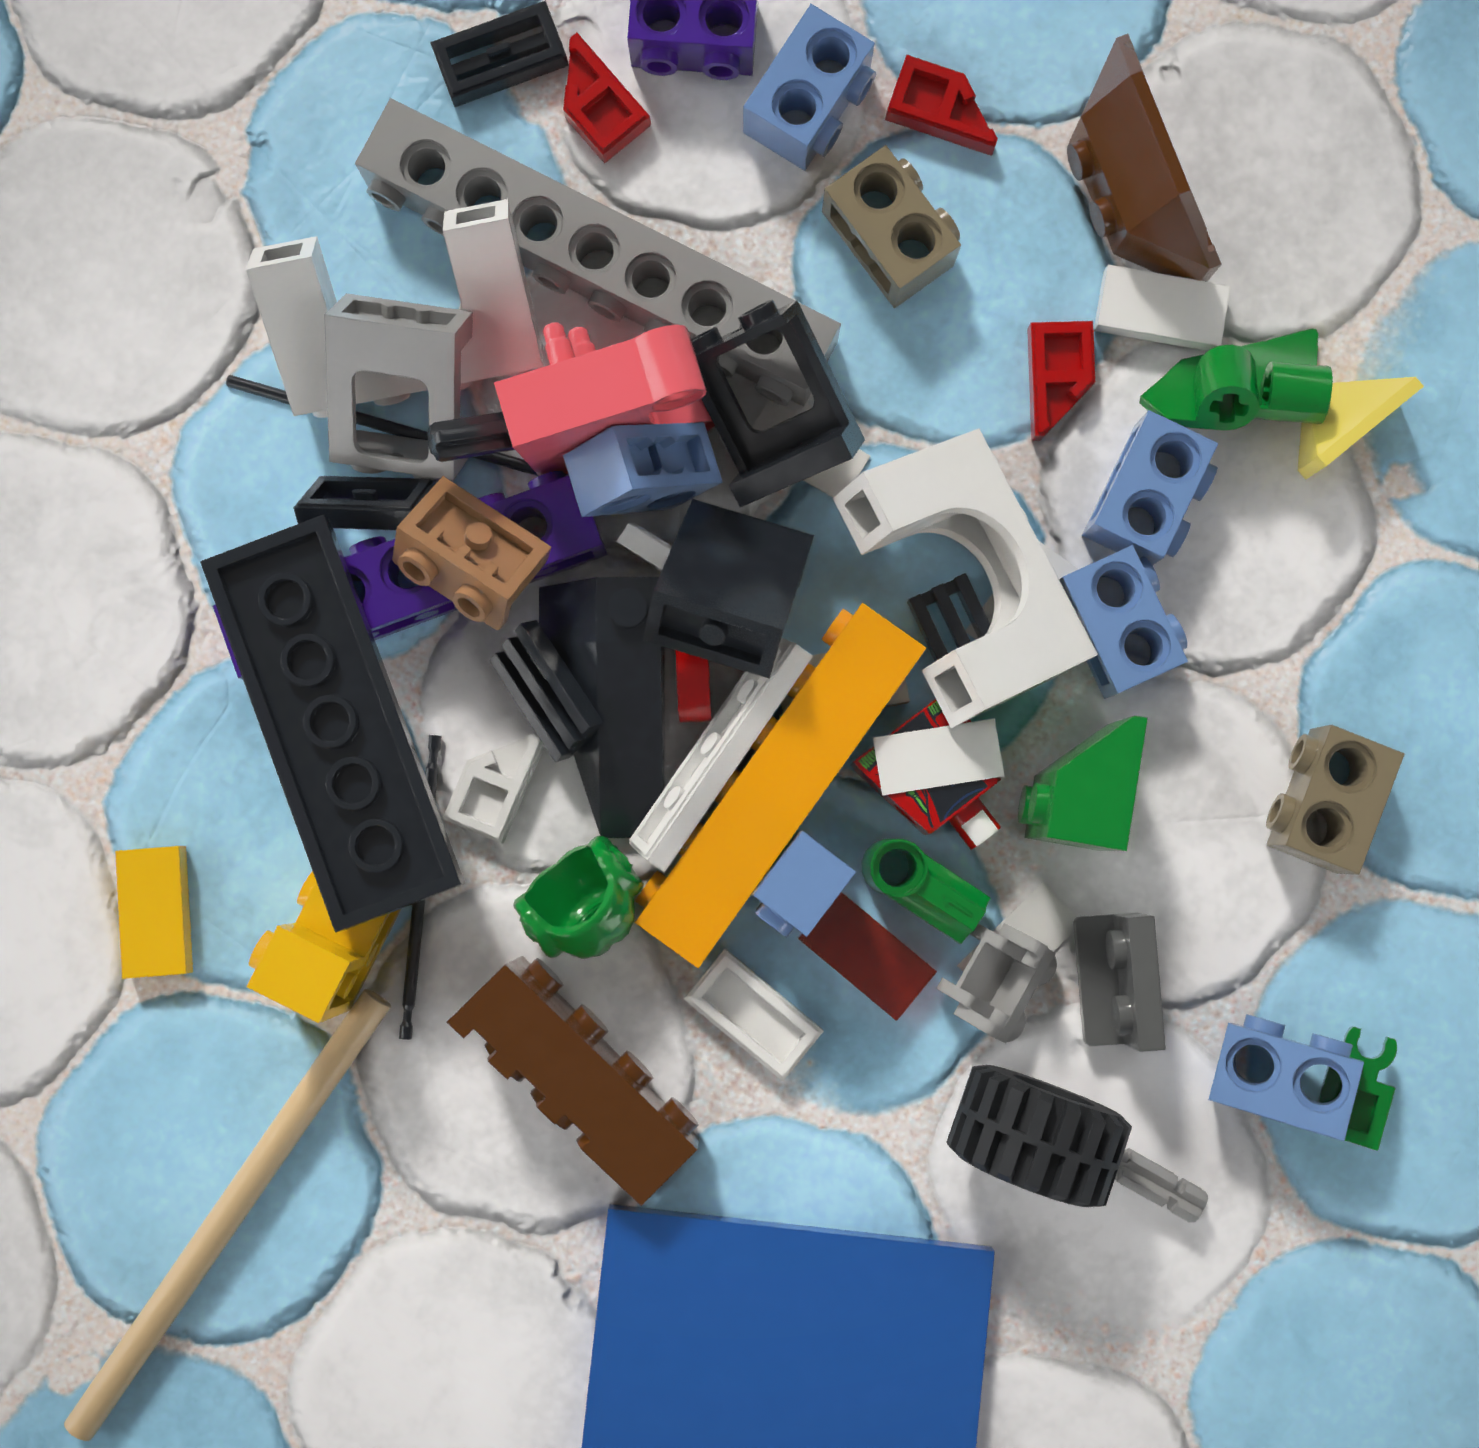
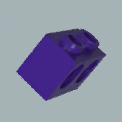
M630 0L627 40L631 67L642 68L645 72L658 76L672 75L677 71L703 72L706 76L716 80H731L739 75L753 76L758 0ZM662 19L676 23V26L664 32L649 28L652 23ZM720 24H729L738 29L737 32L729 36H719L710 30Z

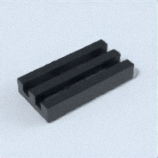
M546 0L430 42L454 107L569 66ZM542 26L543 32L510 44L509 42L498 44L488 48L485 53L451 65V58Z
M319 476L293 509L298 524L324 514L330 519L333 528L396 530L397 526L436 484V480L422 478Z
M966 573L955 577L945 584L942 583L933 587L930 591L921 595L918 594L907 601L934 661L947 655L948 652L929 614L927 606L934 603L937 604L957 648L971 641L949 596L957 593L978 638L985 636L990 627L989 620Z
M533 620L521 623L515 629L517 636L508 638L503 643L502 647L505 651L495 653L489 661L556 763L571 758L604 722L538 621Z

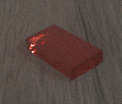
M842 892L810 934L806 937L800 933L797 937L896 1021L937 973L934 968Z

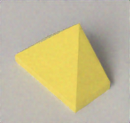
M1416 377L1333 383L1330 406L1322 424L1301 423L1297 471L1306 480L1328 466L1424 387Z

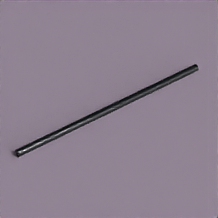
M233 375L227 377V387L289 404L285 390ZM356 411V424L396 436L428 440L427 431ZM503 453L472 457L538 476L529 464L521 458Z

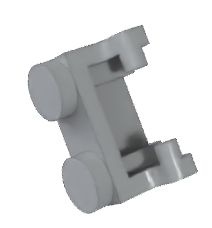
M1005 923L998 934L978 924L970 935L980 940V943L957 984L955 985L942 977L936 989L960 1002L953 1013L954 1015L1006 1044V1042L1017 1039L1023 1032L1026 1024L1024 1010L1037 986L1046 984L1054 976L1057 969L1056 953L1048 949V946Z

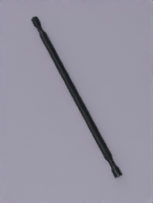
M429 735V762L426 766L425 776L435 801L438 778L437 757L441 748L442 736ZM425 900L412 904L402 1000L404 1012L399 1030V1039L404 1040L412 1039L413 1026L411 1018L416 1000Z

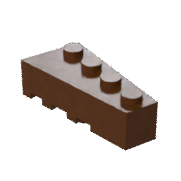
M521 956L505 964L446 1023L463 1039L474 1029L487 1041L485 1048L490 1055L487 1058L488 1062L507 1080L512 1077L516 1081L522 1082L526 1078L535 1087L531 1090L530 1094L536 1102V1107L554 1125L557 1124L562 1129L567 1130L574 1124L583 1133L576 1139L580 1149L642 1206L698 1150L699 1137L693 1132L699 1126L698 1122L674 1097H671L665 1103L648 1086L654 1078L637 1057L629 1051H626L621 1057L603 1039L609 1032L608 1029L589 1008L581 1004L575 1010L558 993L564 984L542 960L536 958L530 964L524 956Z

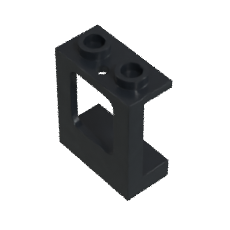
M773 299L766 301L738 317L742 327L724 336H721L718 328L714 327L691 339L707 391L706 395L701 399L739 472L731 481L729 487L740 508L853 459L865 441L798 300L777 309ZM772 330H778L784 336L814 398V405L811 409L770 428L756 430L749 424L719 363V356Z

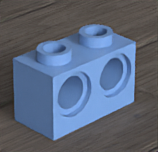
M810 4L743 106V133L806 171L817 153L825 157L834 146L843 128V123L839 121V118L848 104L851 102L856 106L860 105L869 92L876 77V71L871 69L875 42L813 4ZM823 60H834L840 63L844 69L836 73H826L818 69L816 64ZM791 110H801L806 112L812 119L807 123L794 125L786 122L781 116Z
M1148 410L1134 425L1082 536L1115 552L1133 545L1138 557H1146L1152 566L1163 559L1165 555L1174 557L1181 548L1191 526V523L1183 520V517L1192 498L1201 501L1217 473L1218 467L1210 464V460L1219 443ZM1166 452L1177 459L1181 469L1179 478L1167 477L1158 470L1155 462L1156 453ZM1129 508H1142L1152 516L1154 521L1152 535L1140 534L1131 527L1128 520Z
M704 422L611 426L563 455L582 517L673 509L723 483Z
M1133 545L1059 579L1098 653L1097 656L1086 662L1104 699L1188 662L1183 652L1187 648L1184 630L1173 614H1165L1155 593L1160 590L1156 571L1146 557H1138ZM1109 577L1121 585L1124 592L1121 607H1111L1101 601L1097 593L1099 578ZM1128 634L1140 635L1148 642L1151 655L1145 666L1137 665L1127 657L1124 643Z
M799 831L753 891V896L761 901L755 910V914L786 938L794 928L807 937L855 875L856 871L804 831Z
M1246 1014L1243 1026L1228 1023L1208 1100L1344 1141L1364 1065L1362 1060L1350 1057L1353 1045L1312 1033L1309 1045L1283 1038L1286 1025ZM1246 1045H1259L1271 1054L1274 1061V1071L1268 1080L1253 1083L1245 1080L1238 1073L1235 1061L1241 1048ZM1313 1065H1327L1339 1074L1342 1080V1088L1339 1095L1332 1101L1325 1103L1313 1101L1302 1090L1301 1076L1307 1068Z

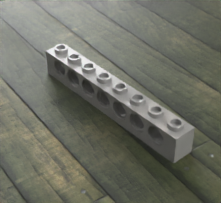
M392 98L389 99L355 162L357 169L368 186L366 192L369 196L391 210L400 211L404 205L423 215L422 221L441 235H443L444 211L473 206L478 199L488 195L499 197L501 200L508 199L523 266L534 271L532 276L536 281L560 294H565L569 288L588 298V305L600 315L616 322H620L624 316L644 326L643 332L678 324L688 328L691 339L714 327H717L721 336H724L742 327L738 320L740 315L766 301L773 299L777 309L795 301ZM439 168L445 170L442 178L434 184L421 185L418 183L420 176L429 169ZM539 223H550L557 227L554 234L544 241H533L526 237L529 230ZM595 250H603L613 256L611 261L601 269L593 270L581 265L583 258ZM647 278H660L669 285L662 295L654 298H647L636 292L638 285ZM799 303L828 362L838 343L841 323ZM704 305L716 306L725 314L719 323L712 326L699 325L691 316L697 308ZM778 330L768 332L774 335L781 344L773 353L766 355L757 354L745 343L719 356L720 367L726 377L731 378L734 372L757 383L755 389L758 393L777 404L787 406L791 400L804 407L811 395L808 384L784 336Z

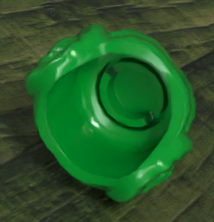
M596 836L588 844L568 851L555 864L541 872L533 880L527 891L514 900L513 907L520 916L519 921L522 923L525 934L533 942L539 943L541 950L546 956L555 958L562 952H565L577 958L587 959L603 955L610 950L614 943L622 941L629 934L635 918L634 896L642 891L644 883L633 870V864H630L628 858L617 846L613 845L607 837Z

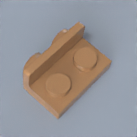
M442 476L397 526L392 560L399 566L401 572L415 584L431 587L451 600L458 611L468 619L475 622L483 621L499 631L508 620L512 603L548 561L552 547Z

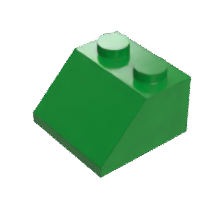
M1134 715L1105 725L1036 774L1033 786L1024 785L1018 807V823L1026 824L1024 838L1097 851H1127L1148 718Z

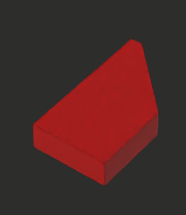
M576 32L570 37L569 42L570 56L563 110L565 119L605 164L651 126L650 115Z
M906 54L887 108L886 121L992 156L998 140L993 128L989 129L975 101L976 95L964 73Z
M1093 321L1030 323L1027 329L1031 441H1041L1095 384Z

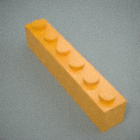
M863 602L854 615L844 608L841 610L821 639L831 646L817 667L810 663L807 664L787 693L788 696L793 698V701L779 720L772 716L750 747L756 753L742 772L735 769L714 800L719 805L705 824L701 822L697 824L678 852L682 857L669 875L666 877L657 870L635 900L637 904L644 908L635 923L697 968L701 966L926 650L925 646Z

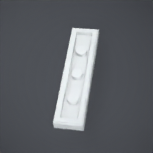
M782 638L770 679L744 672L629 839V844L646 861L663 872L667 870L813 656L796 643Z

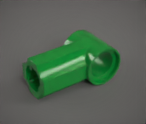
M881 839L874 842L865 851L861 861L862 875L865 882L874 891L886 895L958 944H962L966 937L975 930L986 913L987 904L991 897L924 854L915 843L905 839ZM897 849L906 856L909 870L901 883L888 885L879 873V863L888 851Z

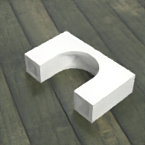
M508 199L444 211L443 235L460 297L458 310L473 312L472 338L461 350L460 391L469 387L472 381L496 377L500 381L532 371L533 369L542 368V343ZM318 237L254 248L248 261L246 272L293 416L313 413L315 417L326 418L328 417L324 314L337 303ZM359 371L355 375L356 404L374 401L376 405L380 406L393 405L410 397L411 393L428 390L425 383L415 378L368 371Z
M979 428L866 470L832 498L861 555L914 534L936 533L952 538L962 544L977 558L984 568L994 597L993 618L985 636L951 651L921 670L951 728L1050 681L1098 655L1061 585L1054 567L1049 562L1031 528L1026 513L1020 507L999 467L997 458L991 452Z

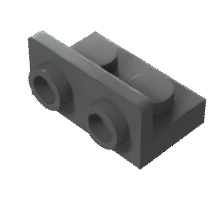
M1141 913L1076 917L1073 925L1084 1043L1089 1046L1125 1044L1139 1052L1166 1050L1155 917Z

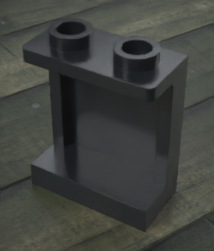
M692 499L653 590L643 640L770 679L814 535Z

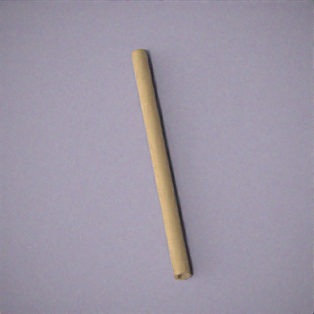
M364 989L64 1421L65 1429L72 1436L83 1441H89L99 1430L391 1008L390 1003L383 997L369 989Z

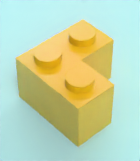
M312 871L304 882L297 898V904L303 906L296 922L277 925L274 932L267 930L257 942L249 959V966L254 968L255 971L246 987L317 1023H321L350 1011L401 909L348 930L335 933Z

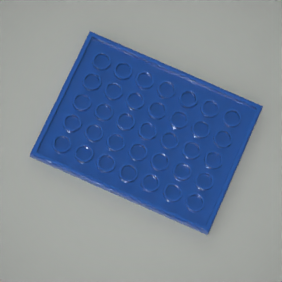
M610 1204L607 1213L581 1448H976L995 1251L992 1246Z

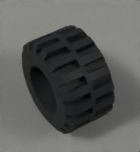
M994 1065L973 1066L946 1142L963 1161L1012 1185L1075 1206L1101 1207L1107 1204L1132 1126L1118 1112L1086 1097L1009 1069Z

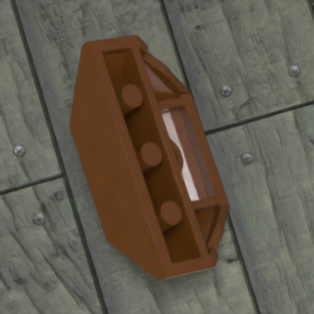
M1127 33L1116 38L1067 146L1068 163L1074 177L1078 181L1084 179L1092 199L1089 205L1092 224L1101 238L1107 237L1114 255L1155 273L1208 282L1222 263L1214 244L1212 245L1205 222L1134 51L1130 36Z

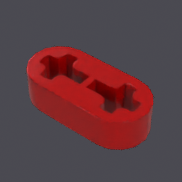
M676 650L679 721H711L709 660Z

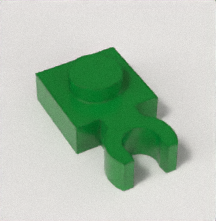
M1351 1026L1346 1032L1343 1042L1353 1045L1350 1057L1362 1060L1364 1065L1345 1141L1378 1151L1396 1088L1377 1081L1380 1070L1387 1068L1394 1061L1397 1054V1042L1393 1038L1385 1037L1382 1051L1378 1056L1372 1058L1364 1057L1360 1054L1357 1047L1361 1029ZM1327 1066L1317 1102L1325 1103L1332 1101L1341 1091L1342 1080L1339 1074L1329 1066Z

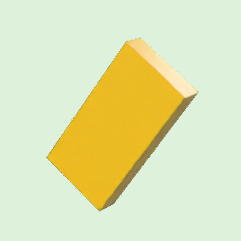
M186 846L115 851L122 979L192 973L193 959Z

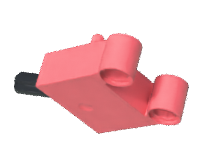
M554 322L546 325L543 329L546 341L545 350L550 365L494 382L502 412L432 423L428 427V447L430 453L440 462L516 450L538 476L553 471H563V473L568 474L563 455L611 426L704 422L706 430L709 431L715 425L701 399L706 395L707 391L686 326L676 324L655 328L633 339L596 350L595 345L590 341L587 329L584 327L573 328L569 331L567 338L563 325Z

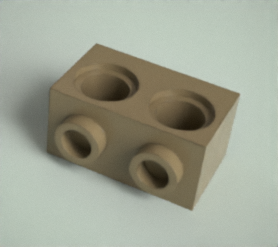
M885 145L824 189L822 213L895 309L951 269L955 264L961 244L958 241L960 240V232L952 217L943 208L935 210L921 192L923 184L915 168L904 158L898 161L887 145ZM879 191L886 194L892 201V204L886 208L876 209L868 206L861 197L868 192ZM905 240H917L927 247L929 254L920 259H913L904 255L898 245Z
M1334 725L1310 729L1308 735L1303 734L1297 740L1291 752L1288 766L1294 773L1286 794L1280 793L1269 810L1266 827L1272 831L1266 846L1336 874L1359 875L1405 753ZM1335 752L1342 754L1349 763V776L1342 785L1332 778L1329 771V762ZM1315 810L1322 814L1327 822L1326 837L1318 845L1309 838L1306 831L1307 820Z

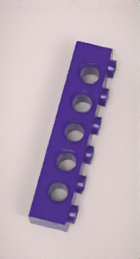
M553 471L540 475L528 482L529 490L505 498L504 493H493L478 498L518 525L525 518L532 516L546 520L547 529L540 540L552 548L548 561L530 583L608 555L594 516H581L569 475L564 476L563 471ZM383 536L365 539L352 545L349 548L351 555L344 557L352 580L363 581L366 593L361 604L375 640L458 610L451 600L429 586L418 585L410 589L401 588L398 582L400 568L392 560L395 539L387 542ZM213 605L237 677L242 679L217 607Z

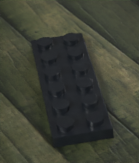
M323 514L200 561L335 933L348 930L464 885L465 881L330 519Z

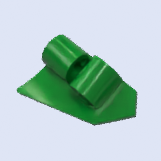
M1312 328L1243 346L1232 344L1220 345L1210 349L1205 354L1181 359L1159 381L1140 396L1139 404L1147 411L1150 410L1186 428L1235 430L1246 426L1253 419L1322 424L1330 406L1333 376L1330 366L1317 365L1318 332Z

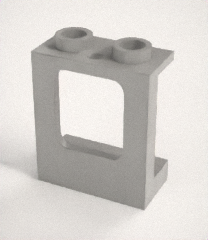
M346 293L324 314L329 462L351 465L354 470L362 473L374 474L393 471L412 474L414 478L436 480V483L442 476L454 481L468 458L440 462L430 453L428 440L356 430L355 375L359 371H368L421 380L427 386L429 393V426L434 422L460 418L461 350L472 338L473 312Z

